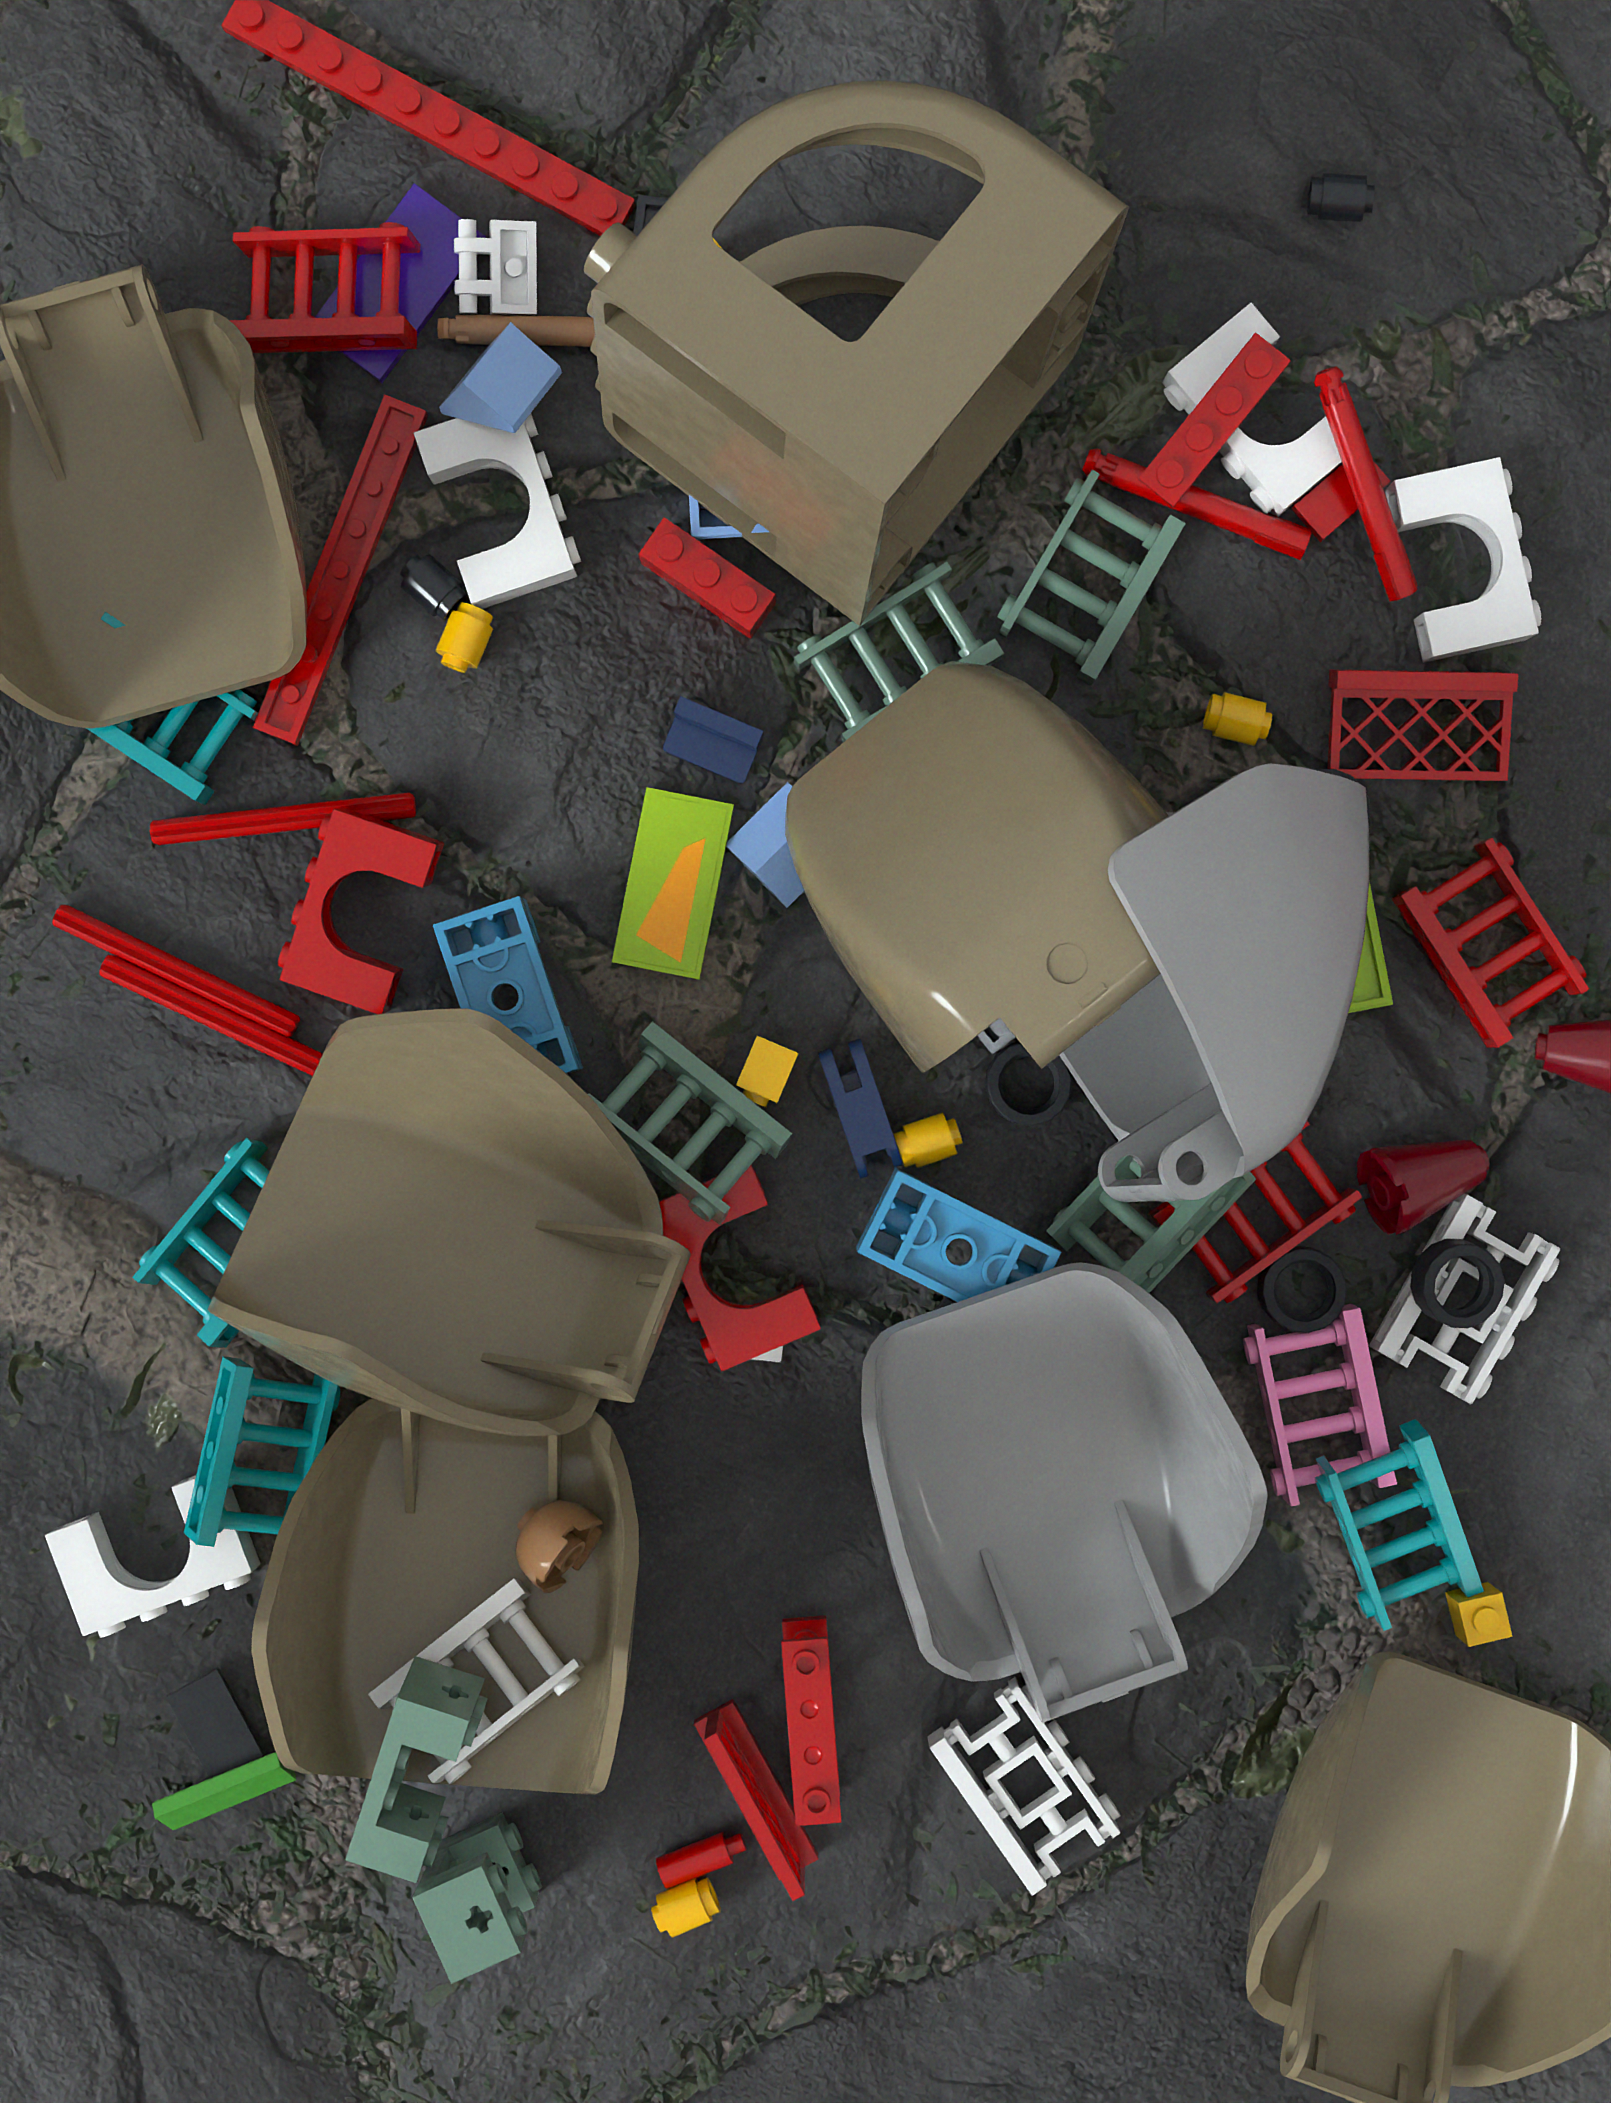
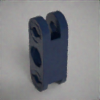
M859 1038L847 1042L856 1068L854 1071L839 1075L830 1048L818 1052L859 1177L863 1179L869 1177L865 1166L867 1164L865 1155L885 1149L888 1157L890 1156L894 1168L903 1164L863 1044Z

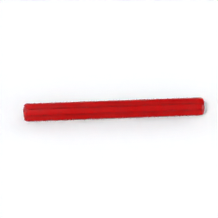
M411 793L153 820L150 823V836L154 844L165 845L320 828L325 815H332L333 809L341 807L382 821L413 818L416 816V801Z
M60 905L54 914L52 924L55 927L285 1037H292L300 1022L298 1015L69 905Z
M107 955L100 967L99 974L101 977L311 1076L314 1075L323 1055L321 1052L274 1032L115 955Z

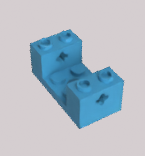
M517 896L433 925L461 1009L467 1008L479 1011L500 1021L566 1074L583 1069L570 1027L564 1026L537 946V943L541 941L526 899ZM503 984L514 986L519 995L516 1006L507 1011L499 1009L493 999L495 990Z
M898 1168L894 1169L856 1246L858 1253L956 1302L1053 1269L1061 1254V1251L1056 1247L961 1202ZM954 1239H965L971 1244V1257L963 1264H954L947 1259V1245Z

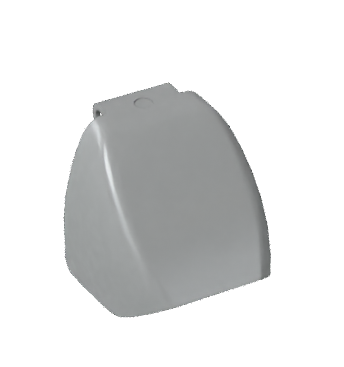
M1272 763L1256 766L1231 777L1178 811L1166 812L1168 817L1118 846L1111 855L1108 865L1109 881L1161 974L1122 1004L1117 1012L1099 1026L1096 1025L1059 1056L1089 1101L1119 1140L1104 1152L1098 1166L1100 1184L1104 1191L1113 1199L1122 1202H1164L1204 1198L1233 1178L1245 1175L1274 1157L1302 1131L1323 1090L1339 1048L1353 997L1364 942L1369 891V823L1366 787L1341 776L1304 767ZM1124 1156H1131L1141 1167V1177L1138 1179L1117 1180L1115 1177L1117 1162Z
M1070 1263L899 1322L879 1334L871 1344L863 1361L861 1417L871 1482L896 1580L919 1650L928 1663L948 1675L973 1682L1001 1679L1022 1672L1032 1702L1042 1723L1101 1701L1103 1703L1129 1694V1691L1188 1670L1186 1657L1171 1617L1192 1609L1212 1596L1239 1568L1254 1547L1262 1529L1268 1495L1259 1464L1240 1426L1198 1352L1178 1321L1165 1306L1120 1272L1095 1264Z

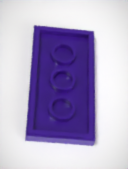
M414 183L386 222L399 223L408 227L421 244L420 253H401L398 312L406 317L416 329L418 336L455 286L454 280H459V254L454 253V238H459L458 220L462 218ZM476 229L477 238H486L485 235ZM382 254L360 255L357 260L355 314L359 317H375L376 313L380 311ZM338 287L315 318H332V314L337 312ZM407 349L339 352L380 383H383Z

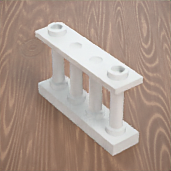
M513 1578L417 1655V1657L452 1668L454 1663L451 1661V1658L464 1647L468 1653L473 1651L514 1706L493 1724L483 1712L476 1732L478 1736L474 1738L471 1747L464 1746L460 1750L456 1762L434 1755L441 1766L428 1775L432 1783H439L444 1779L449 1784L455 1782L471 1769L472 1766L468 1762L470 1758L555 1691L558 1696H561L581 1680L576 1674L585 1667L581 1660L573 1659L564 1666L523 1611L526 1606L522 1601L531 1594L521 1580ZM500 1619L504 1624L507 1622L511 1624L550 1676L547 1681L529 1695L488 1641L490 1634L487 1632V1629ZM413 1659L368 1694L378 1709H388L390 1706L394 1708Z

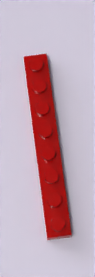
M384 394L306 592V648L300 661L289 673L271 680L254 723V729L298 746L417 446L414 432L424 428L428 418L427 411Z

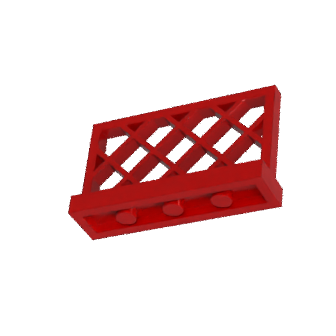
M1329 669V687L1332 689L1328 769L1342 771L1350 774L1355 779L1508 781L1513 692H1517L1518 673ZM1343 697L1360 698L1371 710L1354 728L1342 717ZM1369 698L1385 699L1375 706ZM1395 698H1404L1416 712L1397 729L1381 711ZM1414 699L1429 700L1423 706L1420 707V705ZM1449 699L1460 713L1441 729L1426 712L1438 700ZM1458 699H1471L1473 701L1465 708ZM1484 700H1500L1499 719L1486 730L1471 712ZM1377 716L1393 734L1373 751L1358 733ZM1422 717L1437 735L1418 752L1402 734ZM1466 718L1481 736L1462 752L1447 735ZM1341 726L1348 732L1342 739ZM1499 729L1497 742L1492 735ZM1351 739H1354L1369 755L1355 769L1339 768L1340 750ZM1398 739L1413 757L1401 769H1390L1379 756ZM1443 740L1458 757L1445 770H1435L1425 760L1424 756ZM1486 741L1497 751L1496 771H1480L1468 759ZM1375 761L1381 769L1366 768ZM1419 762L1426 770L1410 769ZM1464 763L1471 771L1456 769Z
M731 1699L695 1719L694 1726L779 1881H782L792 1901H795L805 1895V1866L819 1859L818 1852L803 1826H795L794 1808L734 1699Z

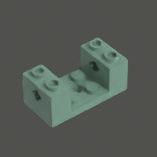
M417 1656L414 1657L396 1699L348 1849L346 1861L417 1883L422 1866L432 1868L449 1817L440 1815L446 1797L403 1784L402 1782L409 1765L408 1759L412 1748L456 1762L462 1744L469 1747L472 1746L488 1698L480 1696L485 1678Z
M503 1812L441 1840L432 1868L426 1867L412 1897L451 1984L521 1953L525 1940L524 1934L528 1933L523 1912L535 1907L539 1896L538 1890L542 1888L536 1868L532 1863L526 1865L520 1849L523 1848V1841L518 1828L514 1823H507ZM506 1866L507 1869L504 1873L502 1868Z

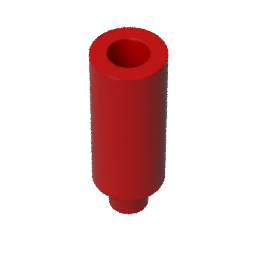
M724 1832L656 1857V1865L664 1887L669 1889L733 1864V1855L746 1851L747 1847L741 1833L726 1838Z

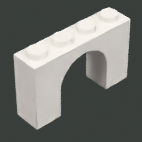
M1252 303L1248 304L1168 371L1162 382L1166 387L1164 393L1177 410L1181 411L1184 408L1190 414L1255 332L1272 346L1276 344L1280 336ZM1326 416L1300 438L1283 445H1266L1256 442L1238 428L1220 450V453L1224 456L1221 458L1223 466L1235 479L1241 477L1252 490L1250 497L1255 505L1262 512L1267 514L1270 511L1272 515L1277 517L1342 464Z
M531 413L516 433L458 418L414 432L427 474L434 485L480 469L494 468L513 474L528 489L530 510L528 519L520 533L504 545L457 560L471 604L481 609L575 578L577 574L573 564L581 562L573 536L564 538L559 522L567 520L559 494L550 496L545 482L546 479L553 477L544 451L535 453L530 437L538 435V431Z
M1500 457L1394 480L1385 489L1386 498L1398 532L1438 523L1460 524L1474 531L1483 540L1491 558L1490 579L1485 591L1477 600L1423 612L1414 619L1423 663L1525 641L1539 633L1537 626L1541 625V611L1538 602L1531 599L1528 586L1532 579L1531 566L1528 558L1522 556L1518 541L1522 537V525L1519 515L1516 512L1512 513L1509 495L1512 494V480L1509 471L1502 468Z
M196 1475L181 1480L171 1487L185 1524ZM231 1487L227 1489L223 1506L226 1511L241 1512ZM99 1512L59 1526L45 1535L83 1636L98 1631L100 1638L124 1629L126 1627L125 1620L140 1615L141 1621L144 1622L168 1611L166 1605L182 1600L183 1605L187 1606L203 1600L209 1596L207 1589L224 1584L225 1590L243 1585L251 1580L249 1574L261 1564L248 1531L223 1529L221 1533H217L214 1547L196 1545L190 1539L189 1557L180 1575L170 1580L152 1582L139 1579L122 1567L115 1556Z

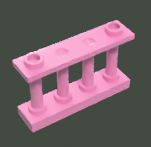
M1353 1304L1344 1305L1338 1318L1330 1323V1325L1310 1333L1293 1332L1265 1338L1264 1329L1257 1324L1247 1325L1249 1337L1243 1338V1346L1248 1364H1255L1276 1463V1468L1270 1470L1276 1496L1282 1495L1283 1499L1290 1506L1300 1505L1296 1487L1315 1484V1477L1321 1475L1318 1465L1292 1469L1287 1443L1353 1430L1355 1434L1360 1433L1363 1450L1358 1451L1357 1456L1329 1462L1336 1473L1390 1453L1362 1313L1359 1307ZM1329 1343H1335L1336 1346L1342 1345L1345 1363L1339 1364V1369L1274 1382L1269 1356ZM1344 1386L1345 1390L1351 1389L1354 1407H1349L1347 1413L1283 1425L1279 1399ZM1394 1471L1370 1480L1378 1488L1397 1485Z

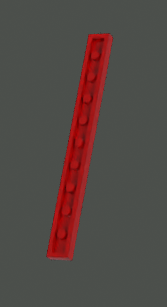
M235 0L221 25L225 33L599 236L617 222L625 226L636 206L635 199L269 0Z

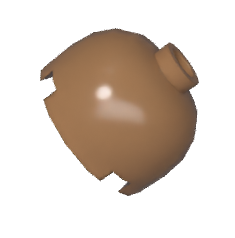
M562 1500L547 1503L539 1510L535 1507L528 1510L517 1526L521 1532L517 1537L515 1556L524 1575L544 1593H552L561 1588L567 1582L561 1575L570 1567L578 1571L594 1551L602 1535V1530L597 1527L603 1524L602 1520L578 1503Z

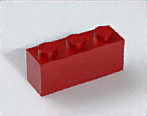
M665 517L638 554L642 565L749 639H752L776 604L775 593Z

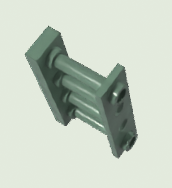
M1091 470L1086 481L1078 477L1064 500L1071 507L1019 597L1017 598L1010 594L997 616L1004 621L999 633L1007 637L1014 623H1017L1076 657L1074 662L1082 666L1076 678L1090 686L1098 677L1186 524L1169 515L1163 526L1156 522L1152 526L1091 491L1100 475L1094 470ZM1080 508L1088 509L1143 541L1141 546L1148 549V552L1141 564L1139 565L1134 561L1128 564L1069 530ZM1059 545L1120 579L1119 585L1126 588L1118 604L1112 600L1107 603L1046 568ZM1036 585H1041L1098 618L1097 624L1104 628L1097 641L1094 642L1088 638L1085 642L1024 607Z
M932 562L915 572L911 576L914 583L878 604L860 626L851 621L824 639L819 633L797 647L800 654L794 657V664L800 671L812 663L848 720L845 722L848 730L843 732L841 736L843 742L907 691L905 686L900 687L865 631L867 628L888 616L922 670L921 679L936 667L944 664L943 662H937L903 607L926 592L961 648L958 654L962 659L957 662L992 666L1002 659L1004 652L995 638L986 644L983 643L981 638L976 640L941 582L950 577L952 571L948 562L938 568ZM849 639L885 695L882 701L886 706L870 715L867 709L862 711L827 654Z
M652 1021L640 1036L638 1049L642 1051L640 1053L642 1059L603 1103L590 1093L588 1095L626 1141L638 1160L690 1201L688 1203L690 1209L697 1216L705 1221L712 1219L721 1225L730 1209L722 1201V1198L760 1154L766 1155L768 1153L776 1159L786 1148L792 1133ZM664 1069L676 1079L675 1083L677 1086L642 1127L635 1131L619 1118L617 1113L655 1070L661 1071ZM698 1096L711 1107V1115L671 1160L656 1148L652 1142L690 1098L696 1099ZM734 1125L746 1135V1143L711 1185L706 1188L686 1171L725 1126L730 1127Z
M1124 1156L1115 1166V1177L1117 1180L1136 1179L1141 1177V1167L1131 1156ZM1248 1172L1243 1176L1233 1178L1204 1198L1167 1201L1175 1208L1174 1213L1161 1227L1156 1228L1130 1204L1110 1197L1102 1188L1099 1176H1097L1070 1206L1058 1212L1053 1220V1224L1046 1231L1066 1251L1078 1242L1104 1267L1120 1272L1150 1293L1248 1189L1256 1178L1251 1172ZM1107 1209L1144 1241L1143 1246L1130 1260L1124 1261L1089 1229Z

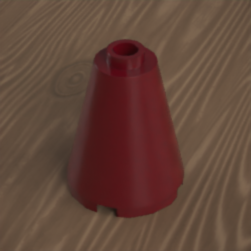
M1611 1019L1548 1025L1546 1034L1538 1033L1534 1059L1543 1060L1542 1069L1611 1094Z
M1468 1139L1376 1147L1360 1154L1357 1162V1178L1359 1186L1367 1183L1371 1197L1364 1199V1203L1374 1222L1384 1233L1388 1235L1396 1233L1397 1235L1407 1232L1482 1183L1486 1178L1490 1164L1486 1151Z

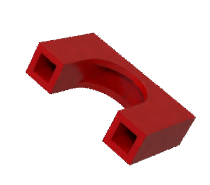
M344 807L333 809L332 815H325L319 829L318 839L323 841L318 858L313 856L305 873L304 880L310 884L305 900H298L292 914L291 924L296 925L292 941H286L280 952L278 966L282 967L283 970L279 980L376 1014H385L391 1010L404 968L358 953L341 940L334 928L331 916L334 894L343 880L356 871H374L421 888L429 886L432 883L445 842Z
M753 1164L750 1165L722 1198V1201L730 1207L722 1224L768 1205L769 1202ZM716 1177L706 1180L701 1184L708 1188ZM679 1192L659 1200L663 1220V1236L681 1244L691 1253L682 1276L689 1296L682 1298L692 1323L699 1320L701 1322L706 1337L700 1339V1343L710 1364L718 1362L722 1372L821 1329V1324L804 1284L762 1302L749 1305L735 1304L718 1296L709 1287L704 1278L701 1268V1253L708 1236L721 1225L712 1219L705 1221L697 1216L688 1205L690 1201Z

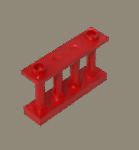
M386 222L380 224L379 228L275 231L268 227L257 226L250 228L249 232H233V242L248 258H253L250 315H247L245 320L229 321L239 329L248 341L252 353L417 349L416 329L405 316L398 313L401 253H420L421 244L408 227L399 223ZM382 254L380 311L376 313L375 317H359L355 314L357 255ZM339 255L337 312L332 314V318H315L312 316L314 256ZM271 257H296L293 314H290L288 319H272L268 316Z
M1489 838L1474 845V848L1481 857L1480 860L1428 893L1425 890L1420 892L1415 886L1405 889L1391 899L1486 1047L1499 1048L1513 1039L1508 1030V1027L1511 1026L1510 1020L1563 986L1569 995L1583 994L1589 988L1583 980L1587 975L1582 964L1575 956L1567 955L1511 868L1514 860L1510 852L1501 842L1495 843L1493 838ZM1492 874L1505 897L1453 930L1447 928L1444 930L1435 916L1439 912L1438 907ZM1516 912L1530 934L1477 968L1474 966L1468 968L1459 954L1463 950L1462 945L1508 915ZM1540 949L1553 972L1504 1004L1499 1005L1495 1003L1492 1005L1483 991L1487 988L1486 983Z
M1308 1121L1305 1123L1303 1129L1310 1125ZM1301 1132L1281 1152H1288L1325 1205L1303 1220L1266 1169L1267 1161L1251 1170L1250 1172L1256 1178L1254 1183L1289 1231L1267 1246L1242 1210L1234 1202L1223 1216L1253 1258L1231 1273L1204 1235L1192 1247L1195 1254L1217 1282V1284L1205 1292L1212 1301L1218 1303L1223 1299L1226 1303L1235 1300L1248 1289L1245 1283L1331 1220L1334 1224H1338L1356 1211V1207L1353 1204L1360 1200L1362 1195L1358 1190L1347 1188L1342 1193L1338 1192L1301 1141L1304 1137ZM1164 1201L1148 1214L1157 1227H1161L1174 1213L1175 1208L1167 1201Z
M826 1615L782 1619L783 1640H781L795 1826L842 1823Z

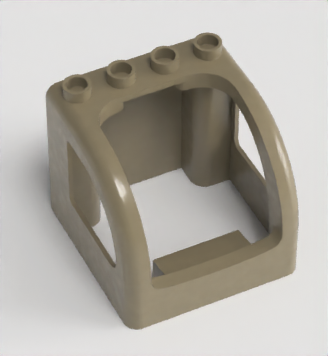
M889 80L852 81L823 86L791 96L750 117L721 139L696 165L638 236L617 222L601 235L590 251L584 265V273L598 284L591 291L587 314L594 319L595 337L591 344V352L597 356L599 375L595 388L601 394L604 426L626 449L688 496L690 495L696 499L701 506L726 525L732 526L742 533L743 538L860 626L1074 358L1080 347L1129 206L1002 113L972 98L942 88ZM854 144L902 149L947 164L984 184L980 193L940 241L917 233L893 228L841 226L809 231L785 238L758 250L738 262L718 247L712 237L714 231L748 190L778 162L804 151L827 146ZM872 293L893 297L864 335L853 342L840 339L798 307L812 300L837 294ZM756 524L762 525L769 531L751 533Z

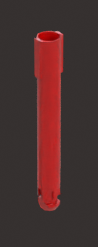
M1337 366L1329 367L1316 373L1314 384L1315 387L1320 386L1319 396L1368 535L1374 553L1373 556L1389 602L1397 601L1415 593L1418 590V585L1404 544L1400 539L1346 382L1342 383L1341 378L1344 377L1343 371Z
M1098 448L1089 450L1082 468L1086 476H1089L1091 470H1094L1100 474L1097 480L1254 540L1257 544L1301 560L1312 534L1309 528L1270 513L1266 514L1194 485L1189 488L1173 508L1139 481L1138 478L1147 467L1107 453L1105 456L1100 454L1101 449Z

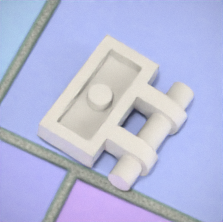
M458 220L459 238H454V253L459 254V280H454L455 295L459 296V313L477 314V296H490V315H537L536 222L491 220L489 222L490 238H477L476 220ZM478 254L490 255V280H477Z

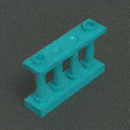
M107 612L101 617V620L113 628L126 626ZM239 689L231 691L230 694L217 695V697L228 703V706L190 763L185 761L181 768L167 759L171 752L168 747L199 701L172 708L153 738L147 737L144 743L130 735L134 728L131 725L133 719L110 726L86 729L193 800L206 805L215 790L204 784L208 777L205 772L242 716L245 714L256 721L258 712L253 710L257 701Z
M249 1138L236 1143L227 1152L224 1158V1166L161 1243L151 1247L139 1261L141 1267L132 1277L138 1283L157 1285L162 1279L204 1317L203 1323L205 1324L197 1336L209 1347L226 1348L239 1333V1330L211 1314L208 1307L212 1299L173 1264L190 1244L224 1274L231 1256L208 1237L202 1229L216 1211L219 1210L239 1229L244 1230L250 1213L236 1202L230 1194L246 1175L263 1188L270 1172L258 1161L268 1147L263 1142Z
M222 1356L184 1534L196 1545L211 1547L215 1546L217 1533H221L223 1529L278 1534L294 1494L316 1457L325 1446L332 1411L337 1409L340 1401V1387L317 1374L314 1375L312 1385L255 1378L254 1368L243 1360ZM252 1396L308 1403L303 1429L245 1422L243 1415L246 1401L250 1400ZM244 1440L298 1447L293 1473L236 1467L233 1460L237 1444H241ZM233 1485L289 1491L284 1515L281 1517L226 1511L223 1505L227 1489H230Z
M1416 1419L1399 1425L1405 1441L1399 1444V1449L1340 1473H1336L1324 1455L1316 1458L1321 1473L1320 1476L1315 1477L1317 1488L1325 1503L1331 1501L1362 1587V1591L1356 1593L1357 1599L1366 1618L1374 1616L1383 1631L1392 1628L1385 1606L1445 1582H1448L1450 1585L1456 1583L1467 1598L1484 1591L1431 1436ZM1405 1466L1409 1469L1414 1468L1418 1481L1412 1483L1413 1488L1350 1512L1343 1491ZM1418 1505H1421L1422 1508L1428 1507L1432 1519L1426 1521V1527L1364 1551L1358 1529ZM1431 1544H1435L1436 1547H1442L1445 1558L1439 1560L1440 1565L1378 1589L1371 1568Z

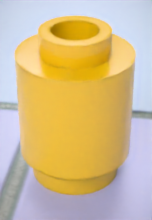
M461 602L457 611L451 612L436 648V652L443 656L441 663L461 673H466L468 667L477 669L493 631V628L490 626L493 616L481 608Z
M1226 692L1222 696L1212 694L1206 708L1203 729L1212 731V736L1255 746L1258 738L1266 739L1272 722V713L1266 712V702Z
M943 1112L904 1125L903 1131L893 1134L904 1167L915 1164L916 1168L955 1156L957 1155L955 1146L963 1143L955 1119L946 1120Z
M708 1877L700 1881L695 1878L656 1894L657 1904L651 1906L657 1928L660 1932L667 1930L672 1938L712 1921V1916L721 1912L716 1892Z

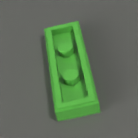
M276 1752L156 1800L155 1803H152L154 1817L170 1829L176 1830L297 1780L295 1771L285 1768Z

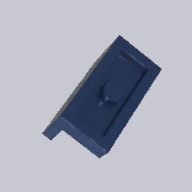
M680 696L673 712L675 719L663 745L664 752L734 782L743 784L764 738V731Z

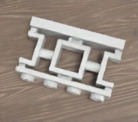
M1463 1194L1449 1204L1424 1250L1431 1244L1444 1239H1463L1467 1232V1234L1487 1244L1486 1250L1490 1251L1499 1263L1503 1256L1506 1255L1514 1261L1526 1265L1514 1289L1504 1284L1503 1297L1496 1311L1486 1321L1474 1326V1328H1451L1443 1324L1432 1345L1409 1334L1422 1311L1415 1303L1412 1295L1410 1272L1370 1342L1369 1347L1406 1368L1418 1349L1451 1367L1440 1387L1472 1404L1476 1397L1480 1399L1490 1387L1492 1382L1490 1372L1496 1361L1504 1359L1510 1352L1515 1341V1337L1512 1334L1519 1321H1525L1533 1312L1537 1303V1298L1534 1295L1542 1281H1549L1557 1270L1559 1259L1556 1257L1560 1248L1532 1233H1527L1518 1250L1485 1232L1496 1211L1484 1206L1483 1203L1473 1197ZM1456 1257L1451 1259V1261L1449 1260L1441 1268L1435 1282V1295L1442 1306L1462 1272L1479 1281L1477 1266L1474 1267ZM1460 1332L1482 1343L1469 1367L1447 1355Z
M1014 1677L1008 1681L1009 1685L1004 1689L1000 1688L994 1692L995 1699L1004 1713L979 1731L969 1736L959 1720L955 1719L945 1730L943 1727H940L927 1737L929 1748L1033 1896L1047 1886L1046 1879L1051 1876L1056 1877L1061 1873L1059 1864L1051 1854L1052 1851L1084 1829L1087 1830L1099 1847L1108 1836L1111 1835L1114 1838L1120 1834L1115 1820L1121 1815L1106 1793L1099 1797L1090 1783L1095 1780V1777L1081 1756L1073 1760L1064 1746L1070 1743L1056 1720L1054 1719L1050 1723H1047V1721L1042 1723L1040 1721L1027 1686L1022 1687L1017 1678ZM1016 1700L1049 1745V1748L1045 1751L1035 1736L1014 1748L1003 1733L1021 1720L1019 1713L1012 1705ZM959 1741L969 1756L987 1743L991 1745L1000 1759L983 1770L984 1778L991 1787L989 1790L984 1788L954 1743ZM1034 1755L1055 1786L1020 1810L999 1779ZM1069 1774L1099 1817V1822L1095 1824L1085 1808L1066 1822L1062 1818L1055 1805L1072 1794L1069 1785L1063 1778L1065 1775ZM1010 1814L1020 1830L1038 1817H1041L1050 1833L1034 1843L1035 1851L1042 1860L1040 1863L1037 1864L1005 1818Z

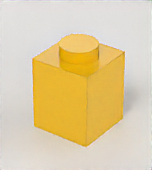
M757 1036L736 1086L743 1088V1094L756 1104L766 1107L769 1100L778 1103L798 1053Z
M1489 1582L1482 1583L1483 1592L1468 1598L1461 1589L1445 1592L1455 1635L1468 1647L1513 1637L1503 1594Z

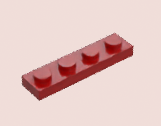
M1255 332L1138 478L1139 481L1174 508L1288 367L1291 360Z

